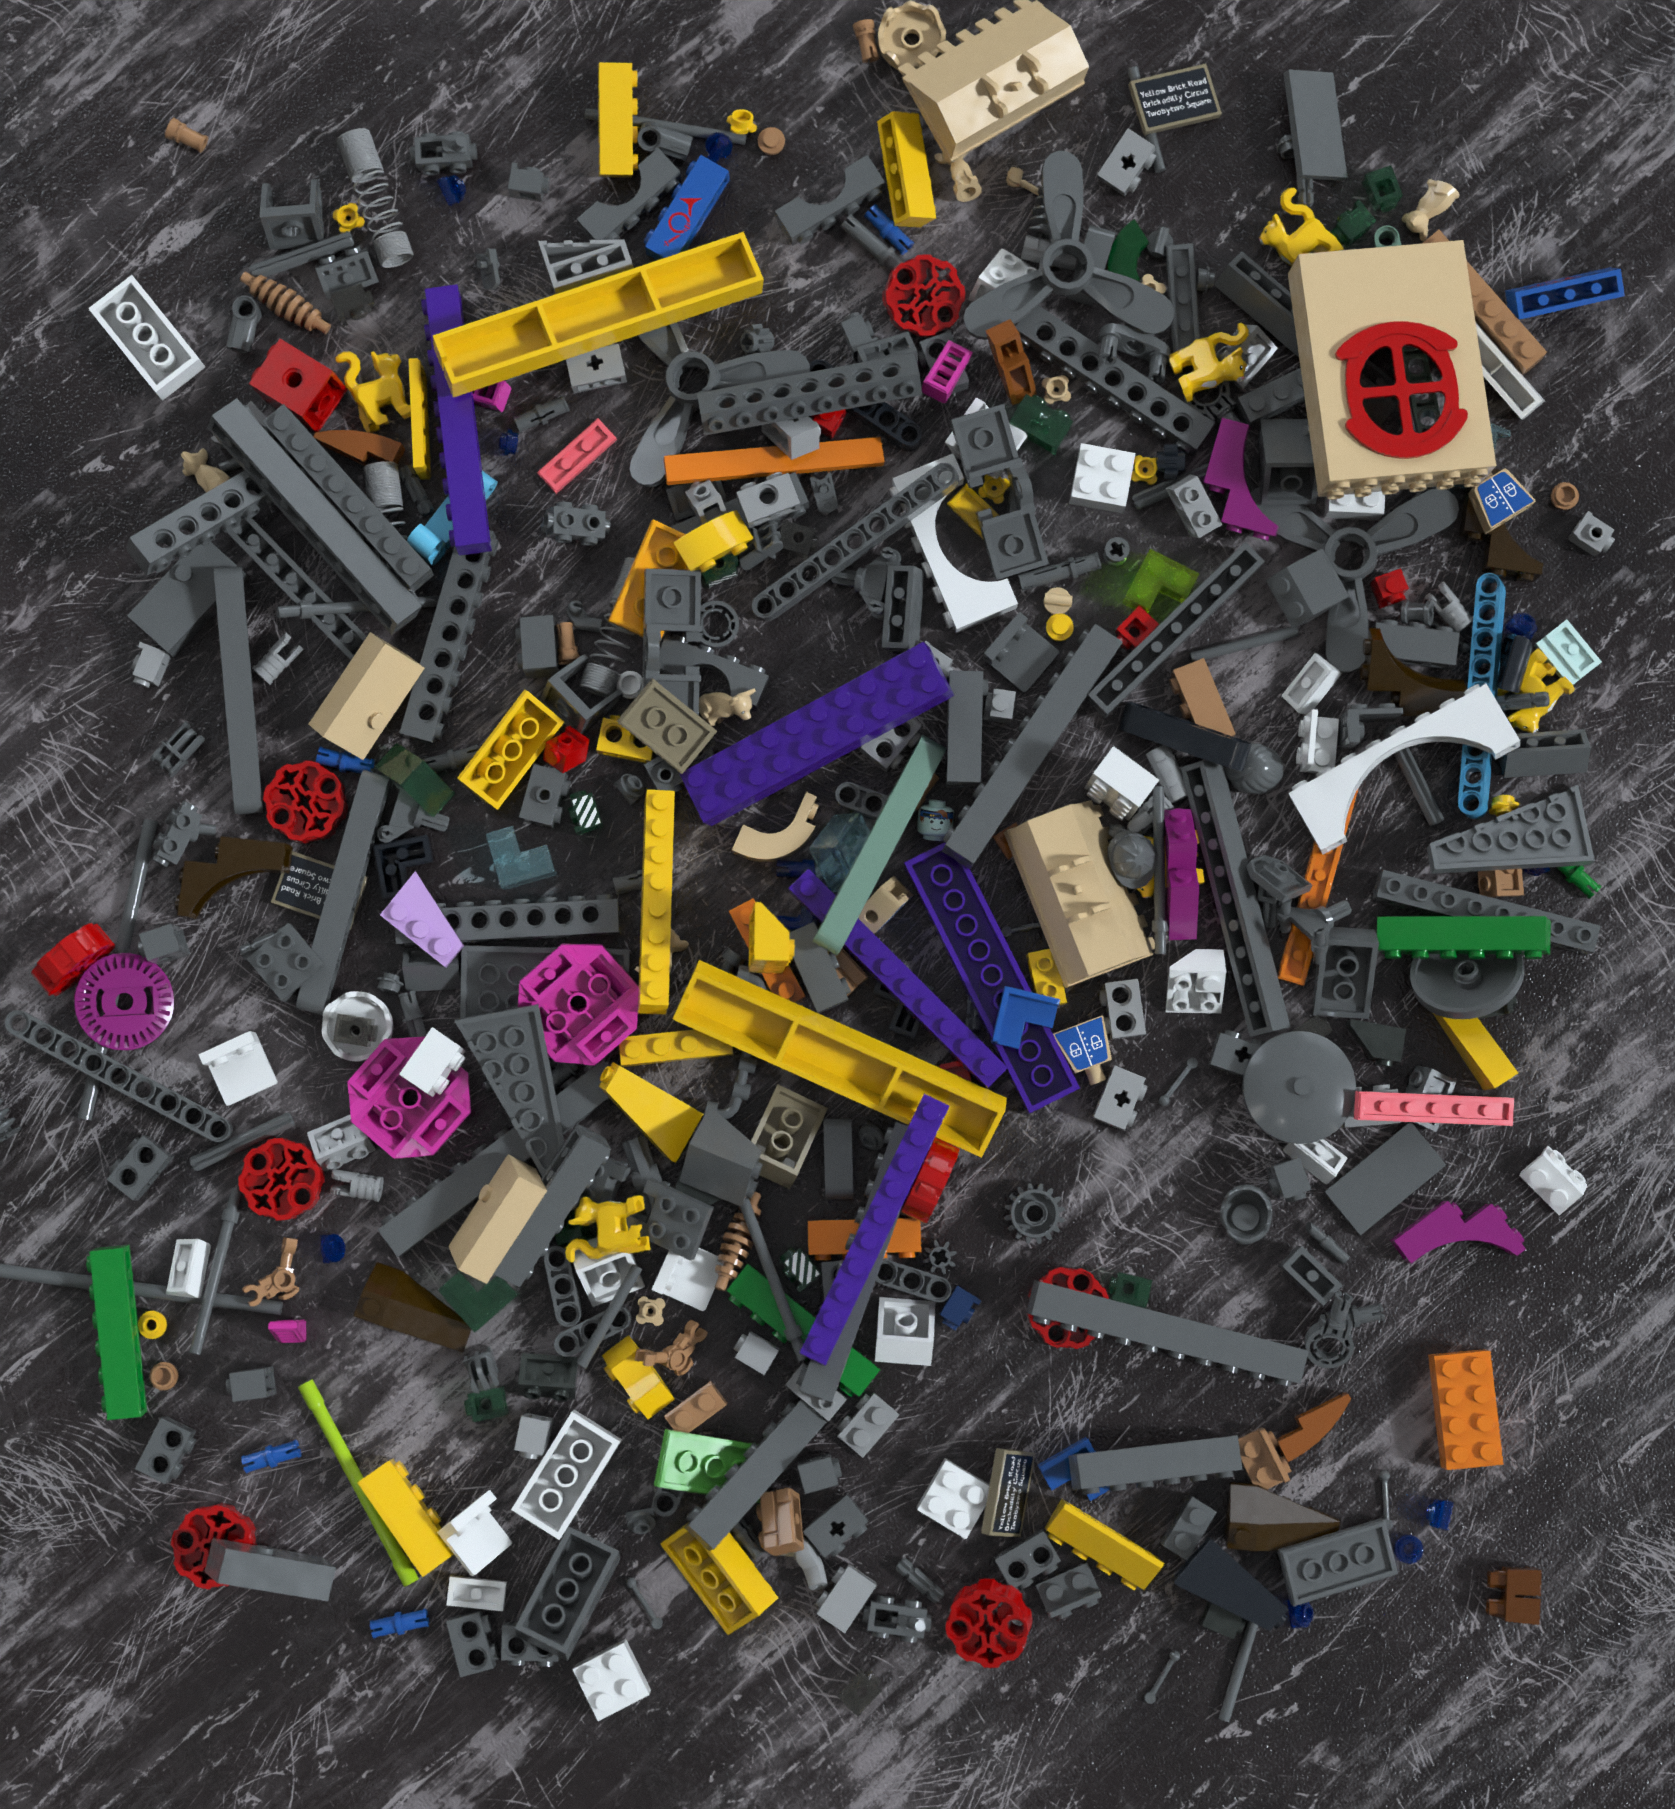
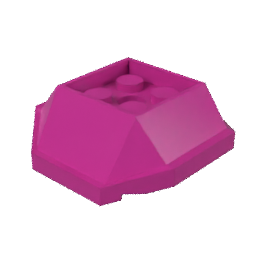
M561 944L519 981L518 1007L539 1004L547 1052L555 1062L595 1066L637 1029L639 985L602 944ZM574 996H582L586 999L587 1003L583 1008L576 1009L571 1005L570 1001Z
M425 1037L384 1039L347 1081L351 1122L394 1159L433 1156L471 1113L469 1073L462 1067L457 1071L452 1069L446 1078L449 1080L447 1087L440 1095L436 1093L434 1097L400 1075V1072ZM411 1090L416 1091L418 1101L412 1106H407L404 1102L405 1094Z

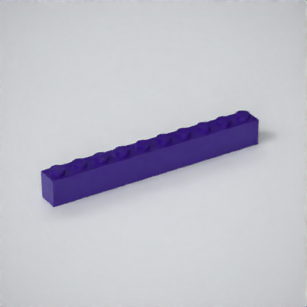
M457 284L426 288V299H421L423 315H428L429 324L424 325L426 340L431 341L432 350H427L429 365L430 367L434 366L435 375H431L430 379L432 391L437 392L438 401H433L435 416L436 418L440 417L441 426L436 427L438 442L443 443L444 452H440L439 455L441 468L446 469L447 478L442 480L444 493L450 497V504H446L447 519L453 523V530H449L451 547H456L459 556L492 551L473 391L453 398L433 345V335L464 325L461 294Z
M809 869L788 889V892L820 924L836 897ZM859 918L857 919L843 947L987 1089L1008 1067Z
M926 1094L923 1095L799 1354L824 1366L826 1365L950 1107L949 1105Z

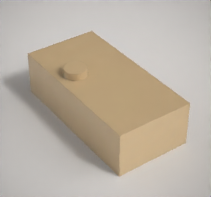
M370 632L309 722V725L324 738L364 760L425 668L404 652Z
M508 1154L490 1183L481 1189L479 1200L448 1246L459 1271L486 1284L488 1283L547 1192L536 1168Z

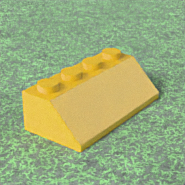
M524 689L457 779L481 800L498 810L543 751L546 742L553 738L564 721Z
M755 902L749 916L748 972L782 973L785 967L789 966L792 957H794L795 941L794 939H789V931L761 902Z
M391 1459L357 1483L418 1572L424 1577L454 1555V1553L437 1533L441 1529L438 1524L441 1522V1519L432 1507L428 1509L422 1501L425 1498L423 1492L416 1484L411 1485L406 1477L409 1473L402 1462H395L394 1459Z
M1064 1499L1060 1500L1044 1527L1050 1532L1047 1536L1049 1539L1061 1546L1065 1541L1074 1547L1072 1552L1084 1560H1087L1088 1557L1098 1562L1096 1566L1098 1569L1110 1576L1114 1571L1123 1577L1120 1582L1133 1590H1136L1137 1586L1145 1590L1164 1565L1159 1557Z
M686 1523L660 1543V1545L726 1634L729 1635L758 1617L778 1599V1596L730 1532L714 1550L708 1551L684 1528L688 1524Z

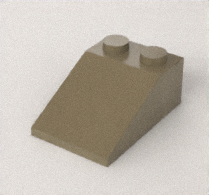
M777 1084L751 1139V1142L762 1150L759 1162L763 1164L760 1176L788 1189L792 1187L825 1116L827 1107Z

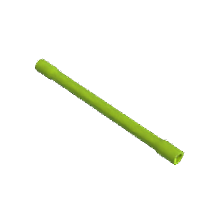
M313 1379L300 1385L298 1389L304 1401L313 1412L392 1560V1565L404 1587L412 1584L419 1577L398 1541L357 1482L364 1477L331 1418Z

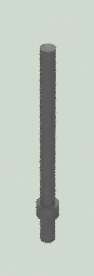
M586 108L584 119L598 121V110ZM633 116V126L638 128L644 122L653 121L661 127L692 137L741 145L746 143L747 134H736L730 131Z
M440 596L418 597L422 605L421 608L437 607ZM362 601L322 604L299 602L298 605L278 606L276 608L278 618L299 616L300 619L312 618L313 615L370 611Z
M1155 786L1153 788V842L1156 853V867L1154 871V920H1152V932H1155V954H1166V932H1169V920H1166L1164 786Z
M237 1188L231 1189L227 1208L223 1209L221 1220L223 1224L189 1351L191 1354L201 1355L233 1226L238 1222L240 1213L237 1211L242 1192Z
M747 1198L740 1208L786 1330H784L786 1339L791 1341L799 1362L808 1358L799 1354L804 1344L801 1338L803 1333L800 1325H796L749 1198Z

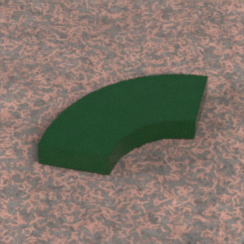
M1135 219L1129 222L1116 237L1109 254L1108 271L1130 277L1139 282L1137 260L1141 251L1150 243Z

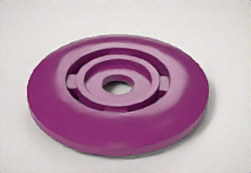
M117 953L97 960L83 973L76 987L74 1008L81 1028L93 1041L114 1050H134L153 1042L165 1030L172 1017L174 996L169 979L157 964L147 961V958L143 959L141 955ZM146 987H148L152 998L149 1014L144 1012L147 1006V997L144 992ZM99 989L103 991L101 1007L104 1015L102 1017L99 1016L96 1008V996ZM121 993H127L132 997L133 1004L128 1010H120L116 1006V997Z

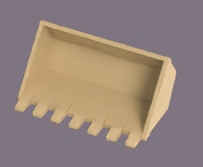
M1014 0L1013 3L1019 10L1011 13L1005 7H1002L995 11V16L1000 20L998 23L992 24L983 18L975 23V26L980 31L977 35L974 36L966 29L956 34V38L961 42L958 46L955 47L945 40L937 45L942 55L935 58L929 52H924L917 57L923 65L918 69L909 63L898 67V71L904 76L902 77L903 82L949 164L1085 84L1084 78L1089 65L1071 25L1049 11L1039 1Z
M1092 800L1067 805L1028 820L1004 832L1065 988L1152 956V950L1155 949L1153 937L1146 938L1143 930L1144 927L1148 926L1144 915L1138 916L1134 906L1139 904L1136 894H1129L1127 887L1121 885L1111 869L1108 858V840L1113 837L1108 834L1109 827H1102L1099 820L1100 817L1104 816L1101 806L1093 805Z

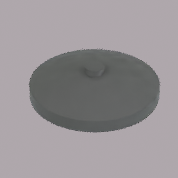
M1429 954L1428 959L1413 958L1410 967V981L1417 1000L1432 1013L1451 1019L1478 1018L1497 1011L1516 995L1524 979V963L1521 954H1513V959L1496 958V954H1485L1484 959L1468 958V954H1457L1456 959L1440 958V954Z
M1287 1032L1269 1039L1251 1056L1243 1075V1099L1250 1117L1266 1134L1286 1143L1306 1144L1317 1142L1330 1136L1347 1120L1355 1102L1356 1080L1348 1058L1332 1041L1311 1032Z

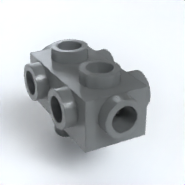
M460 131L450 132L445 136L425 133L421 137H414L415 147H410L411 163L416 164L418 171H423L425 175H437L441 169H450V172L455 174L465 173L467 171L466 168L472 167V160H477L476 143H471L469 134H464ZM431 153L436 155L434 158H427Z
M556 502V506L546 510L543 516V523L541 524V531L546 533V537L555 538V542L570 543L572 540L581 541L582 545L594 546L599 541L605 539V535L609 534L610 520L605 518L606 511H598L597 505L585 504L579 509L572 508L571 502Z
M183 801L177 810L172 808L168 814L165 823L169 825L165 833H159L152 845L156 849L152 860L164 867H168L169 864L177 865L189 841L195 843L199 834L215 836L216 825L201 824L202 815L196 813L198 808Z
M877 1595V1600L871 1599L870 1606L864 1605L862 1622L868 1623L867 1631H872V1636L889 1638V1634L900 1635V1640L917 1642V1638L924 1639V1633L930 1632L932 1615L927 1614V1607H922V1601L905 1599V1604L894 1603V1597ZM880 1611L888 1613L886 1620L878 1619L877 1615Z

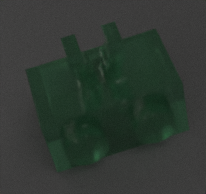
M1026 394L1009 424L1024 431L1027 434V440L1056 455L1071 430L1073 421L1065 411L1058 408L1053 410L1046 406L1047 402L1039 396L1033 395L1031 397Z

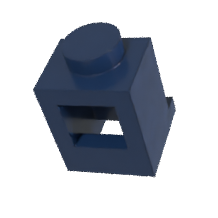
M956 1285L939 1313L944 1317L942 1323L956 1331L962 1322L967 1324L975 1311V1309L971 1308L972 1304L976 1303L979 1305L982 1300Z

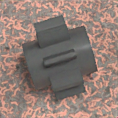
M751 324L750 329L743 330L744 333L741 335L740 345L745 355L769 352L773 348L774 336L769 328H763L762 324Z
M934 1240L935 1247L932 1250L924 1248L929 1253V1258L924 1259L923 1263L930 1262L932 1264L930 1269L932 1273L938 1267L941 1268L943 1274H946L945 1266L949 1264L955 1267V1263L950 1261L951 1256L957 1254V1251L949 1252L947 1250L949 1246L948 1241L941 1247L937 1240ZM941 1249L945 1250L944 1256L947 1258V1261L936 1265L934 1263L935 1257L932 1256L933 1252H940Z

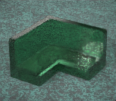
M398 743L375 766L379 772L400 785L432 817L455 794L424 760Z
M461 1271L438 1289L440 1294L474 1333L480 1331L520 1295L506 1280L498 1276L493 1278L478 1292Z

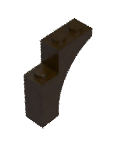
M1493 469L1491 472L1493 475H1495L1496 473L1500 472V470ZM1465 487L1459 536H1465L1466 540L1471 542L1486 540L1482 572L1493 573L1499 578H1506V575L1514 576L1517 581L1527 583L1539 578L1542 575L1543 563L1535 560L1519 547L1507 530L1505 523L1485 534L1468 494L1474 487Z
M1369 628L1368 639L1363 640V655H1366V662L1361 664L1360 679L1365 681L1367 691H1391V703L1395 704V708H1403L1401 716H1420L1425 712L1432 714L1440 709L1439 706L1443 702L1454 698L1456 701L1465 696L1464 692L1467 689L1464 680L1440 679L1412 670L1393 655L1383 639L1380 628Z
M221 836L220 843H217L215 848L217 864L185 861L184 867L180 869L179 882L181 883V891L175 902V908L178 911L177 916L197 920L201 910L211 897L221 888L239 878L267 872L289 874L293 846L280 842Z

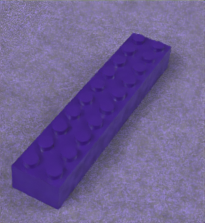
M922 642L685 770L683 774L680 773V776L703 823L713 826L955 695L931 648L925 642Z
M943 843L904 862V868L990 1040H992L1004 987L1007 986L1031 992L971 870L942 852L946 844ZM1025 1022L1019 1049L993 1044L1000 1060L1008 1067L1006 1072L1027 1114L1080 1089L1050 1028Z

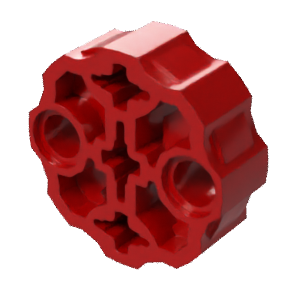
M923 254L916 255L912 259L896 265L891 270L885 290L882 291V301L890 316V322L897 329L914 334L916 337H929L943 329L950 328L957 321L962 303L965 301V287L961 284L957 276V270L948 261L934 258L932 255ZM926 268H928L929 280L923 285L921 283L927 278ZM899 270H905L909 273L910 281L907 285L901 284L898 281L897 274ZM945 270L947 272L945 274L947 281H938L939 274L937 271ZM932 286L926 296L929 301H922L915 306L921 296L918 291H925ZM940 288H950V291H941L937 297L935 296V293ZM910 296L913 297L907 304H898L899 300L906 301ZM924 307V308H926V309H925L924 312L921 314V319H922V320H921V323H920V318H919V314H918V313H919V311ZM941 307L948 309L950 313V318L947 322L940 321L937 316V312ZM900 311H909L910 315L908 318L911 322H902L900 320L902 318Z
M305 760L303 763L286 764L276 771V776L265 788L263 800L266 803V818L275 830L281 832L293 842L307 844L317 840L324 841L333 836L341 821L346 819L348 804L346 803L344 792L345 786L337 775L325 769L320 763ZM289 774L294 776L295 783L293 785L288 783L287 776ZM327 781H335V790L330 794H325L323 792L324 784ZM305 783H306V785L308 786V788H309L310 790L307 791V790L305 789V787H304V784H305ZM280 791L291 793L295 799L292 801L288 794H281ZM299 792L310 799L309 804L313 813L302 805L303 801ZM317 805H320L323 810L331 811V814L320 812ZM282 811H288V821L284 824H277V815ZM304 814H305L306 817L308 818V821H307V823H306L305 830H304V825H305V822H306V821H305V819H304L303 816H302V815H304ZM320 819L326 822L324 823L325 829L323 831L316 829L318 827L317 821Z
M89 923L76 932L69 934L37 962L36 967L31 971V975L48 996L60 995L72 986L77 985L83 973L97 960L108 956L115 948V944L98 924L93 925Z
M936 1137L934 1138L904 1201L901 1213L927 1224L957 1160L959 1148Z
M286 1138L269 1139L259 1147L252 1148L244 1158L242 1173L238 1177L239 1189L244 1194L248 1207L259 1216H267L276 1220L295 1219L305 1211L311 1210L318 1203L321 1187L325 1182L324 1171L317 1163L313 1150L304 1143H297ZM283 1151H284V1156H285L286 1161H285V1163L281 1166V1168H278L279 1165H280V1164L283 1162V1160H284V1158H283ZM292 1151L304 1152L302 1157L307 1164L303 1162L295 1163L297 1157ZM259 1154L264 1155L266 1158V1165L261 1170L254 1166V1159ZM300 1169H308L307 1173H299L297 1177L293 1179ZM286 1173L284 1178L287 1181L286 1185H278L279 1179L276 1176ZM270 1179L269 1183L265 1186L264 1189L255 1190V1186H263L267 1182V1180ZM301 1189L308 1190L310 1194V1200L304 1205L300 1204L297 1199V1194ZM283 1191H285V1192L281 1195V1197L279 1198V1200H280V1206H279L278 1197H279V1195H280ZM257 1195L269 1196L267 1202L272 1208L267 1206L260 1207L262 1202Z
M1053 1268L1047 1271L1039 1280L1049 1284L1056 1283L1057 1286L1079 1291L1073 1286V1280L1075 1276L1083 1274L1088 1279V1284L1080 1292L1109 1299L1106 1289L1100 1285L1094 1278V1275L1081 1268ZM1031 1287V1289H1030V1291H1029V1294H1028L1029 1299H1030L1032 1287ZM1027 1313L1031 1327L1036 1330L1044 1342L1053 1347L1079 1349L1089 1345L1090 1341L1095 1338L1087 1335L1088 1329L1082 1328L1083 1332L1080 1333L1079 1327H1077L1076 1332L1063 1329L1062 1338L1058 1341H1052L1048 1336V1331L1054 1325L1060 1326L1061 1322L1050 1320L1049 1325L1033 1321L1034 1315Z
M225 1503L206 1507L201 1506L188 1513L179 1528L174 1531L171 1539V1546L175 1557L173 1564L181 1576H186L196 1587L202 1589L229 1586L219 1584L212 1578L206 1580V1574L200 1571H204L206 1568L211 1547L209 1543L212 1542L213 1538L225 1540L228 1528L234 1525L237 1528L229 1532L228 1541L257 1545L255 1537L256 1528L249 1516H244L233 1505ZM224 1512L223 1517L231 1521L220 1524V1519L213 1515ZM184 1532H188L193 1536L194 1540L191 1547L185 1546L181 1541V1536ZM204 1552L202 1563L195 1567L194 1563L202 1559Z
M980 1579L974 1585L964 1586L956 1594L946 1621V1634L953 1641L956 1653L965 1661L977 1662L984 1668H998L1001 1663L1008 1660L1014 1661L1022 1653L1032 1625V1612L1022 1600V1593L1014 1586L1000 1584L995 1579ZM1011 1620H1019L1023 1625H1015ZM956 1621H962L967 1626L961 1627L956 1623Z

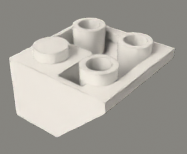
M1195 949L1170 966L1165 1012L1221 1014L1226 977L1224 950Z

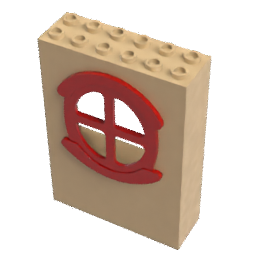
M1464 241L1299 254L1288 273L1318 497L1327 496V499L1335 500L1343 498L1347 494H1355V497H1366L1371 495V492L1382 491L1383 495L1398 493L1402 489H1409L1410 492H1420L1426 490V487L1437 486L1438 490H1445L1457 484H1464V487L1480 485L1496 467ZM1410 345L1426 353L1438 367L1442 377L1441 380L1437 382L1408 383L1405 375L1402 347ZM1379 348H1389L1392 354L1395 384L1392 386L1362 387L1359 380L1366 360ZM1442 393L1445 398L1444 406L1437 422L1426 432L1416 433L1412 425L1409 396L1413 394ZM1396 397L1399 403L1402 434L1392 435L1379 428L1366 413L1363 407V400L1368 398Z

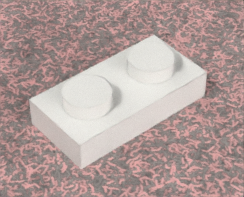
M450 1576L447 1606L504 1611L507 1581Z

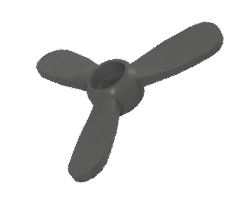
M1067 151L1051 153L1043 162L1041 180L1044 212L1052 245L1046 248L1043 253L1038 270L1006 282L973 301L966 308L964 314L966 330L977 339L987 340L986 330L1011 319L1013 324H1016L1051 293L1068 297L1082 292L1112 316L1143 333L1155 335L1165 331L1174 318V308L1171 301L1165 295L1130 277L1094 267L1092 253L1086 245L1079 242L1083 212V173L1081 164L1072 153ZM1062 254H1070L1076 257L1083 267L1079 277L1070 283L1058 280L1050 270L1054 259Z
M677 322L637 335L643 344L668 367L666 371V386L670 393V398L648 427L631 459L630 472L632 478L644 487H655L666 479L663 458L668 455H679L694 409H700L697 393L808 373L811 371L806 357L798 351L780 350L754 353L715 364L705 354L697 351L689 352ZM700 368L709 372L707 374V386L702 391L695 394H687L684 391L680 392L678 390L680 388V377L686 371Z
M1260 487L1250 492L1261 512L1278 525L1277 537L1313 552L1320 549L1324 550L1350 596L1329 609L1327 620L1326 656L1328 662L1342 673H1352L1360 669L1361 664H1364L1366 661V655H1363V640L1368 639V612L1362 581L1372 574L1377 565V556L1416 544L1442 531L1456 520L1459 511L1458 501L1454 494L1446 489L1438 490L1435 488L1398 506L1367 532L1355 527H1346L1334 531L1303 504L1261 505ZM1352 541L1360 546H1364L1366 549L1365 559L1360 569L1346 570L1334 563L1335 552L1340 543Z

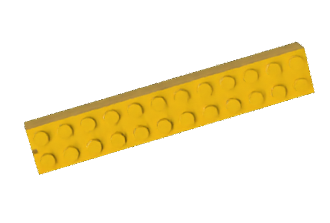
M744 232L433 335L434 351L454 398L762 293L764 279Z
M701 960L698 961L673 1017V1020L907 1125L910 1124L923 1095L926 1094L950 1106L935 1137L981 1158L1006 1110L1007 1098Z

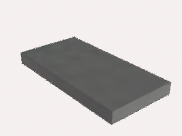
M1287 70L1283 74L1297 178L1344 180L1347 178L1334 74L1331 72Z
M1408 1122L1327 1188L1324 1193L1357 1234L1361 1236L1445 1167L1446 1164L1412 1122Z
M1383 1518L1277 1550L1292 1606L1398 1574L1386 1522Z

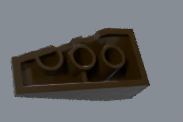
M379 1262L376 1263L362 1291L354 1313V1317L460 1352H464L473 1328L471 1323L440 1301L425 1287L417 1283L406 1272Z
M1230 1482L1224 1538L1228 1549L1273 1551L1339 1531L1340 1520L1314 1508L1302 1506L1293 1502L1288 1497L1276 1495L1260 1485Z

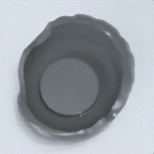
M1250 742L1252 745L1244 770L1238 771L1223 766L1226 778L1240 792L1260 795L1270 793L1282 780L1284 773L1282 759L1273 749L1259 743Z
M1250 1184L1239 1185L1228 1191L1220 1209V1221L1225 1227L1228 1237L1235 1243L1242 1245L1252 1244L1262 1239L1271 1226L1273 1213L1271 1201L1262 1189Z

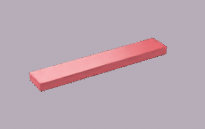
M1355 1091L1354 1119L1513 1126L1514 1098Z

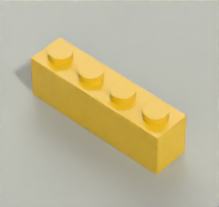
M599 62L598 64L599 177L631 178L633 171H638V154H633V143H638V127L633 126V115H637L638 101L637 98H632V87H637V70H632V63Z
M892 111L878 120L877 125L894 226L922 227L936 219L919 113Z
M695 1029L628 1036L619 1044L621 1066L623 1067L734 1055L733 1046Z

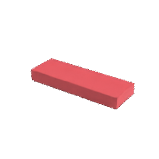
M597 418L543 466L537 474L557 494L617 439Z

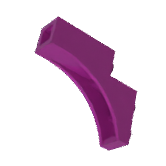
M1222 418L1204 479V483L1210 485L1208 489L1210 491L1224 494L1225 490L1230 491L1221 522L1227 524L1226 530L1242 534L1243 529L1253 531L1252 537L1266 541L1269 540L1270 536L1276 538L1278 525L1269 520L1257 507L1245 478L1244 452L1250 426Z
M1181 808L1164 810L1167 886L1166 920H1169L1168 939H1197L1199 882L1196 872L1197 838L1191 809Z
M1442 1201L1389 1240L1404 1261L1410 1264L1427 1252L1456 1241L1474 1240L1485 1242L1504 1250L1511 1256H1518L1526 1250L1522 1244L1524 1242L1522 1235L1516 1228L1511 1229L1505 1222L1507 1219L1505 1212L1498 1205L1494 1207L1493 1204H1485L1463 1221L1461 1217L1464 1214L1454 1202L1450 1204L1449 1201Z

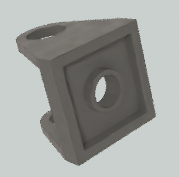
M318 179L311 180L310 204L273 207L270 184H262L260 219L270 250L299 248L324 239L322 196Z
M585 654L553 675L547 681L540 698V702L564 721L562 725L565 728L570 725L582 735L609 712L623 696V693L617 690L592 709H589L566 685L589 661Z

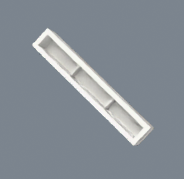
M1476 323L1483 376L1521 419H1525L1545 400Z

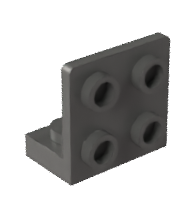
M1019 612L985 651L982 659L1022 693H1026L1057 657L1059 650L1027 625L1028 618Z
M1393 703L1379 704L1378 708L1368 709L1367 704L1351 705V709H1347L1339 717L1340 750H1352L1360 743V739L1364 738L1363 722H1393L1403 714V708H1395Z
M289 923L247 958L279 999L290 1004L298 998L296 990L324 966L323 961L293 925Z

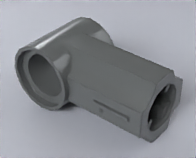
M647 121L638 129L637 140L640 147L646 151H655L659 148L666 155L686 161L692 136L661 127L653 121ZM647 130H652L658 137L655 141L648 142L643 138V133Z
M240 296L234 300L232 305L233 318L226 348L243 354H251L257 323L262 317V311L260 306L251 297ZM247 305H252V313L248 316H242V309Z

